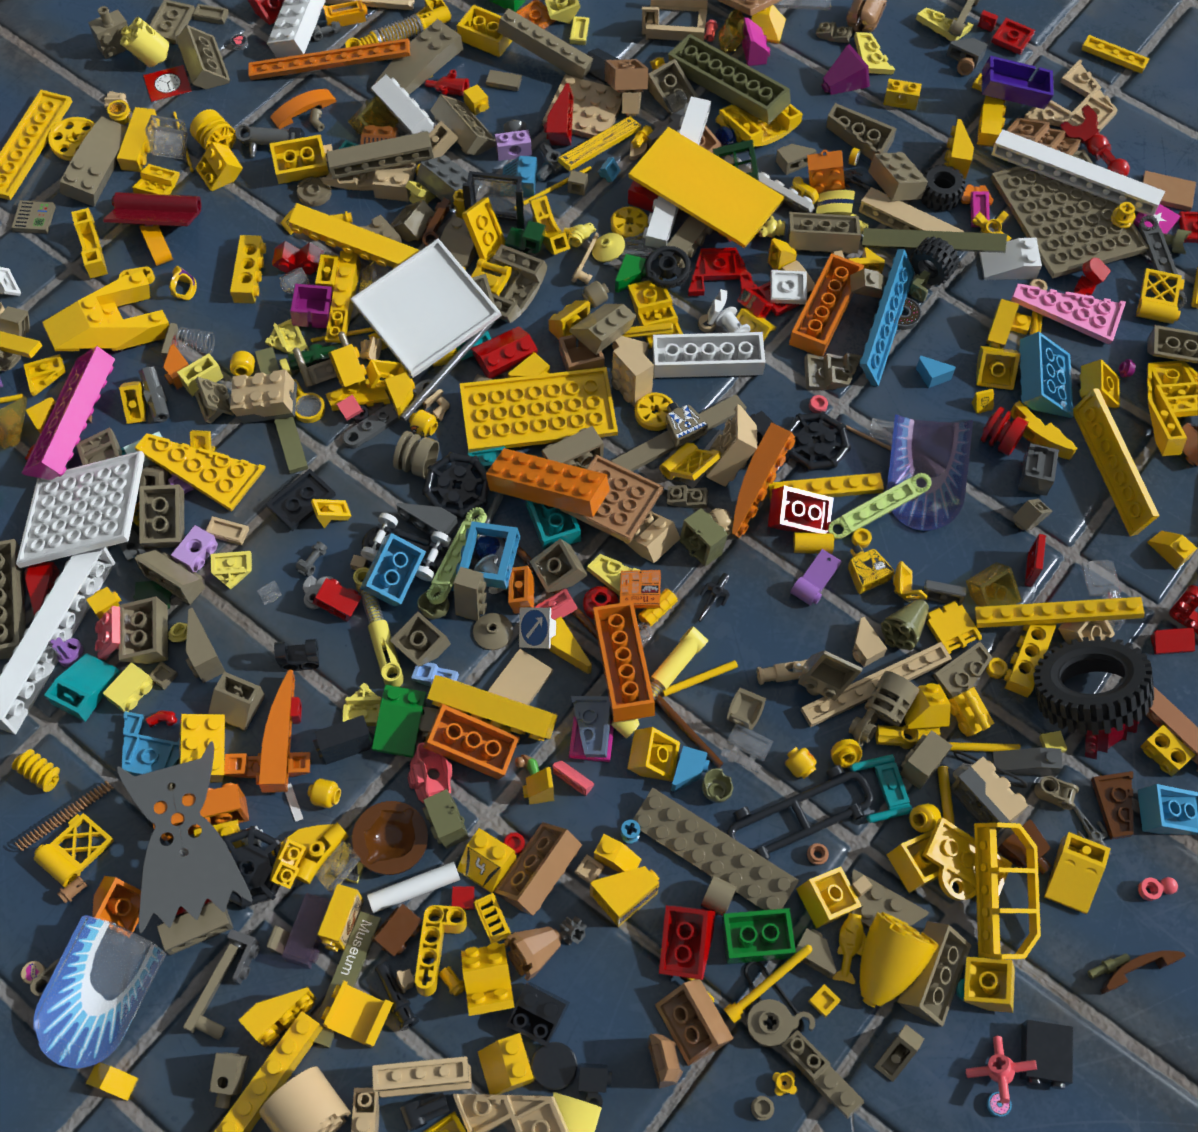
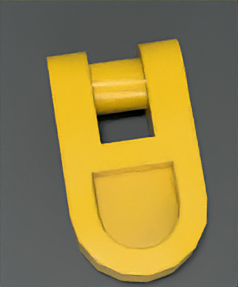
M801 177L793 179V186L791 188L796 190L799 196H807L813 201V204L819 199L817 190L804 183Z

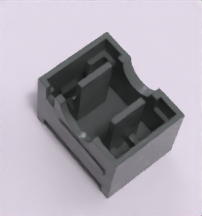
M1030 443L1023 457V469L1018 490L1047 496L1055 480L1059 450Z

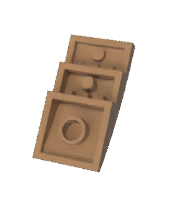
M1017 118L1006 130L1071 156L1081 146V139L1065 137V131L1050 129V122Z

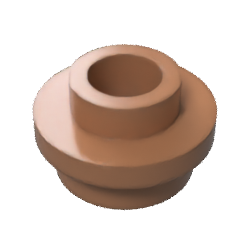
M819 843L812 844L807 851L808 860L815 865L824 864L829 856L827 848ZM814 852H819L821 857L816 858Z

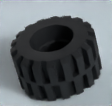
M935 165V167L932 166L929 170H926L923 176L928 183L920 199L922 203L927 205L929 209L933 208L934 211L940 210L942 212L955 208L959 204L965 188L963 174L959 173L958 169H953L952 166L947 167L946 165Z
M927 237L911 254L910 263L915 274L920 275L925 270L930 273L928 279L930 284L941 285L946 283L959 266L960 259L957 251L947 241H943L939 237Z

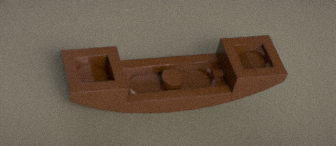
M1171 950L1141 955L1117 969L1103 984L1100 992L1103 995L1128 983L1125 974L1155 961L1158 968L1162 969L1186 957L1184 952Z

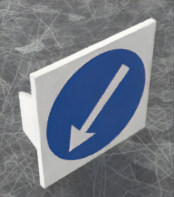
M520 607L519 647L550 649L551 638L556 635V621L551 618V608Z

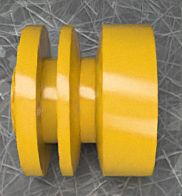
M208 109L200 112L190 125L191 136L205 150L208 149L211 142L226 145L231 149L236 141L235 130L215 110Z

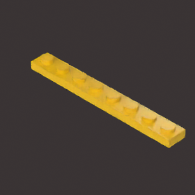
M1141 597L975 607L977 628L1144 618L1145 614Z

